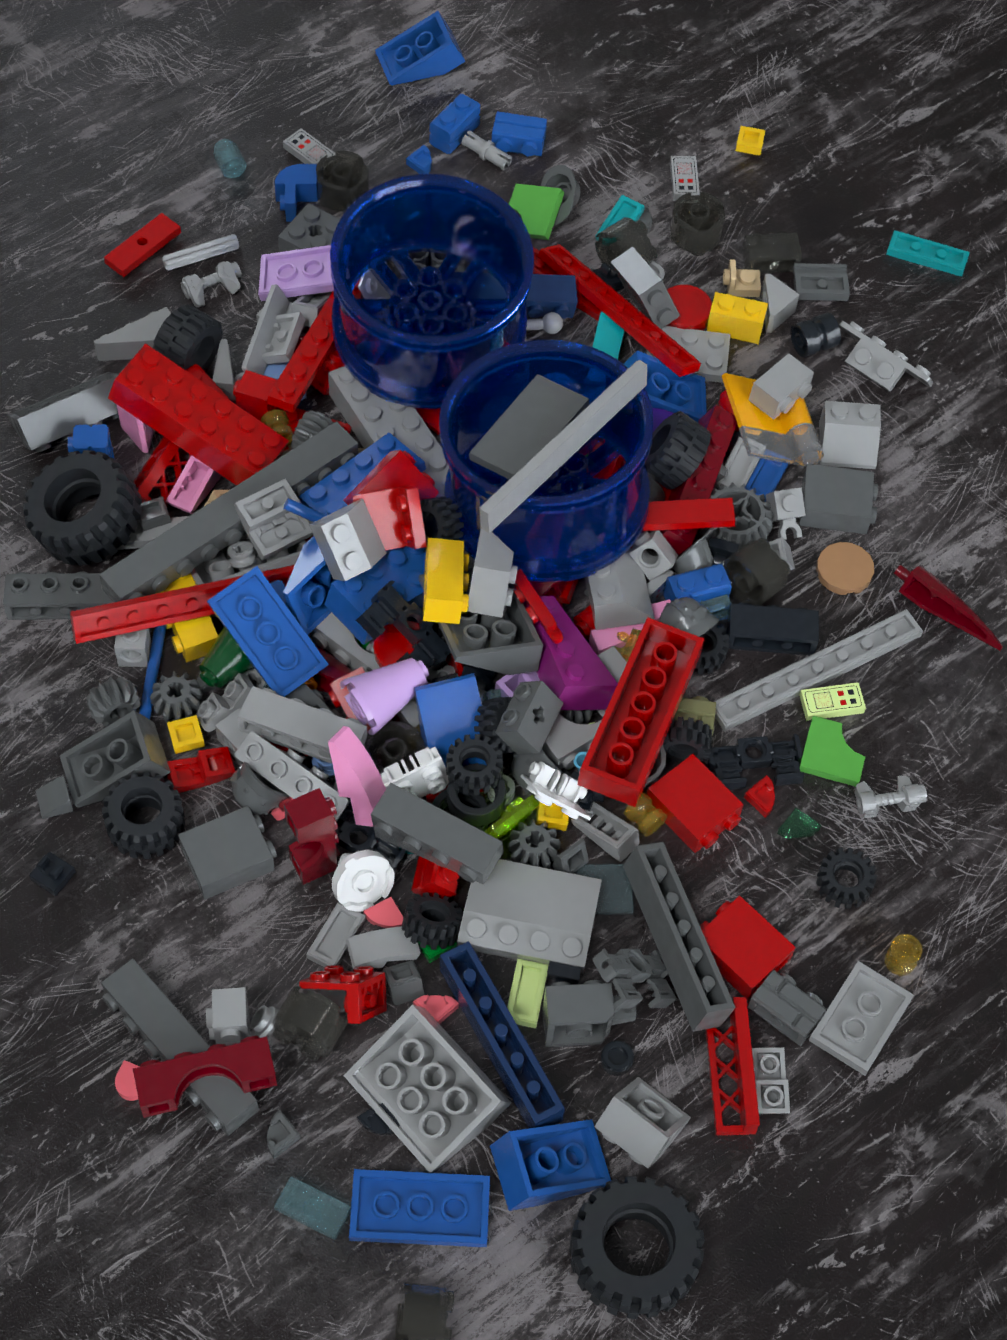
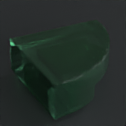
M795 808L778 829L777 834L788 839L793 837L808 838L820 830L821 824L798 808Z

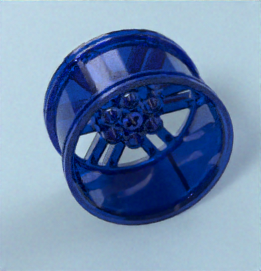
M416 174L387 181L363 194L347 209L337 224L330 249L331 279L334 287V302L332 306L333 340L339 357L347 370L374 395L395 404L415 408L437 409L469 404L491 393L493 389L509 376L516 366L526 338V300L533 278L534 253L530 235L519 215L506 201L491 190L466 179L442 174ZM437 252L447 255L438 269L428 266L419 270L408 254ZM392 260L404 278L398 279L385 262ZM462 260L470 262L459 279L452 278ZM371 271L391 297L389 299H356L352 291L358 281ZM487 271L503 287L507 298L471 299L467 297V294L482 273Z
M534 340L511 344L482 356L466 367L453 381L445 394L439 416L441 447L449 465L445 480L444 496L453 500L452 504L458 505L457 513H462L463 517L459 518V521L464 522V527L460 528V531L464 533L463 537L459 539L464 541V549L474 560L481 531L479 507L509 479L471 461L470 451L537 374L589 398L590 405L628 369L623 363L603 351L583 344L560 340ZM645 388L492 531L514 552L512 565L518 566L517 571L521 569L529 581L567 582L593 575L619 559L640 536L645 527L649 511L650 484L644 464L652 446L654 424L652 405ZM599 442L603 443L600 447H598L595 451H593V452H592L591 454H589L587 457L585 456V455H586L587 453H589ZM618 456H621L626 462L607 479L593 478V476Z

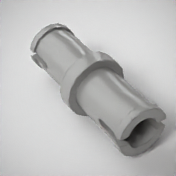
M471 130L467 132V135H464L461 144L479 154L480 159L490 161L503 171L507 169L505 164L508 167L510 166L512 156L495 147L494 142L482 139Z

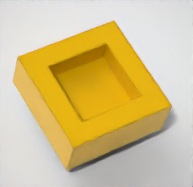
M740 126L735 151L761 155L765 130Z
M197 715L167 722L175 754L205 747Z
M538 801L536 825L540 826L541 823L546 821L548 824L547 828L566 831L569 816L561 811L562 808L554 803L548 806Z

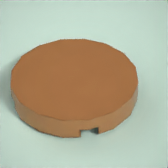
M838 542L822 550L817 560L816 570L821 584L828 590L839 595H847V593L853 592L857 594L869 586L874 575V562L870 554L862 547L853 543Z

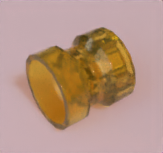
M277 409L264 414L261 422L289 440L286 447L291 445L294 432L289 426L290 421L287 413Z
M643 793L636 808L628 805L624 815L631 822H636L638 830L647 837L662 826L667 819V815L660 808H655L652 805L653 800L646 793Z
M909 934L896 936L892 940L884 958L888 970L899 976L910 974L915 969L923 952L919 940Z

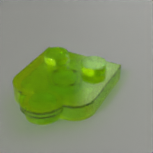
M530 795L524 801L521 797H518L506 807V810L500 815L501 818L484 832L500 840L515 829L520 822L523 823L540 804L533 795Z

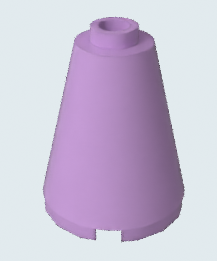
M409 658L347 678L340 682V687L343 689L347 686L349 694L344 697L358 721L363 725L369 724L371 729L367 732L370 735H374L415 696L414 687L428 684L426 677L429 676V672L421 660L416 662L413 658Z

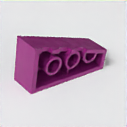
M540 596L564 637L562 642L555 644L540 622L533 623L543 643L539 668L536 671L540 681H543L563 702L560 710H606L618 683L555 597ZM525 601L523 605L526 608L528 607V604Z

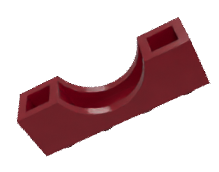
M320 788L284 803L285 819L297 840L288 846L290 861L302 884H307L337 869V857L340 856L336 845L339 843V839L335 832L338 829L334 815H337V811L330 797L325 798Z
M249 1036L237 1044L229 1046L226 1044H216L210 1046L204 1052L195 1054L193 1052H183L175 1055L174 1059L162 1062L159 1060H149L142 1063L140 1067L133 1068L139 1104L144 1118L177 1110L185 1089L197 1079L205 1076L226 1077L235 1082L243 1093L277 1086L267 1036L262 1038L259 1036Z

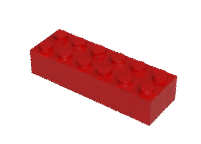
M146 343L115 378L108 396L109 400L235 485L242 483L279 459L289 442L285 437Z
M647 617L581 765L577 785L636 808L699 660L704 638Z

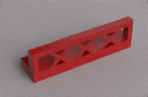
M166 437L162 438L133 482L138 488L142 503L152 500L148 496L152 488H160L161 496L167 508L166 500L188 461L180 462L178 452L180 447ZM166 467H174L176 476L174 482L166 483L164 472Z
M733 997L732 1001L736 1008L730 1014L731 1027L724 1034L717 1028L705 1029L716 1136L756 1134L760 1125L746 997ZM731 1033H732V1041L727 1038ZM714 1035L719 1039L716 1043L714 1041ZM722 1043L734 1052V1058L728 1065H725L716 1057L715 1050ZM734 1064H735V1072L731 1070V1067H732ZM717 1066L722 1070L719 1075L717 1072ZM725 1074L737 1083V1090L731 1097L719 1088V1081ZM737 1096H738L739 1105L734 1101V1099H735ZM720 1098H721L723 1101H725V1103L723 1104L722 1107H721ZM728 1106L740 1114L741 1125L723 1126L722 1113Z

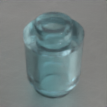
M229 139L220 140L215 144L214 158L222 174L227 178H237L242 175L246 170L247 164L237 144Z

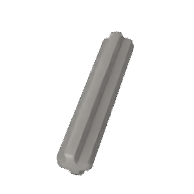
M231 234L169 253L162 257L163 265L167 271L228 253L239 249V241L235 234Z

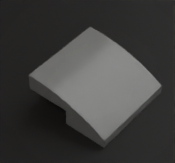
M286 478L234 504L241 523L262 561L313 535L307 519L283 509L287 498L301 503Z

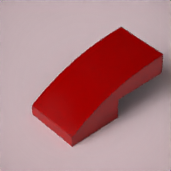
M228 746L199 750L197 757L167 761L171 771L167 774L168 780L173 783L174 790L177 789L179 793L230 778L235 772Z

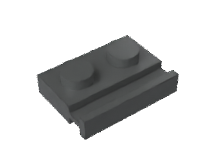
M794 263V291L799 294L798 300L848 301L850 290L848 274L846 272L847 264Z

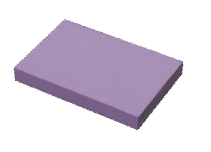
M340 244L261 255L258 293L260 300L266 301L271 285L275 284L280 287L287 298L339 291L342 263Z

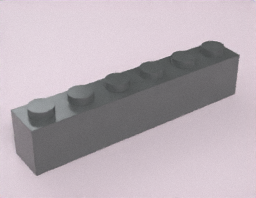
M664 842L635 846L623 868L691 1029L694 1032L721 1027L736 1007Z
M133 958L101 982L105 993L102 999L112 1012H115L117 1009L125 1017L122 1019L125 1027L132 1035L139 1033L145 1040L142 1043L144 1049L153 1059L159 1057L162 1061L174 1059V1056L179 1053L193 1052L195 1054L207 1051L210 1047ZM215 1075L202 1077L191 1083L183 1092L194 1107L200 1104L207 1112L204 1117L209 1125L216 1132L221 1128L227 1137L259 1111L257 1099L250 1092L243 1093L235 1082L226 1077Z

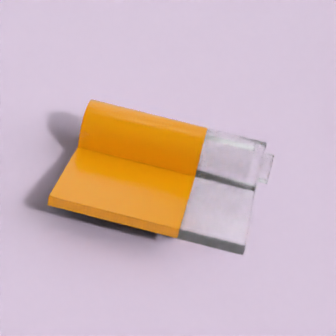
M724 373L721 376L748 456L805 467L806 464H819L824 453L804 398L799 397L786 414L782 412L773 420L748 400L756 379Z

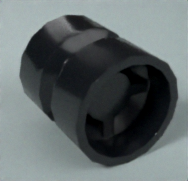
M824 313L813 317L811 320H804L791 326L790 334L794 349L798 355L804 358L816 354L820 349L825 351L836 347L841 342L840 327L831 313Z

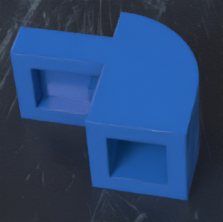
M317 164L291 165L280 171L275 179L276 202H280V211H285L286 222H292L297 216V202H318Z

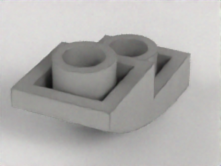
M238 673L234 680L228 683L222 696L212 692L208 699L201 703L196 715L205 731L211 732L215 730L217 723L238 708H242L252 686H254L247 676Z
M402 926L370 931L349 937L346 940L353 969L360 966L383 968L387 961L417 960L421 954L418 942L416 944L410 942L411 937H405V931H402Z
M784 1047L752 1048L759 1114H789V1083L786 1080Z

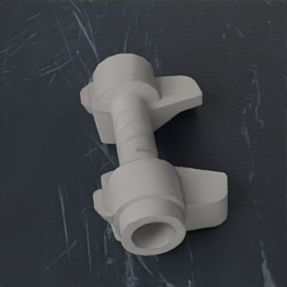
M222 261L218 263L215 273L201 279L196 274L183 277L181 287L186 298L191 299L195 307H204L203 289L221 282L233 295L240 289V283L237 278L241 277L242 273L237 262Z
M898 776L896 792L875 795L865 781L858 783L854 791L857 808L863 818L876 817L880 806L897 804L902 812L916 810L921 803L927 801L925 786L923 784H912L908 776Z

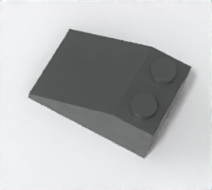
M135 710L60 755L74 805L78 808L104 800L105 796H110L109 789L111 786L118 787V780L123 777L125 780L131 779L130 774L137 773V776L140 777L143 776L144 772H150L151 777L155 778L157 774L165 776L171 772L155 723Z

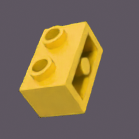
M715 292L707 331L731 334L730 338L759 344L768 303Z

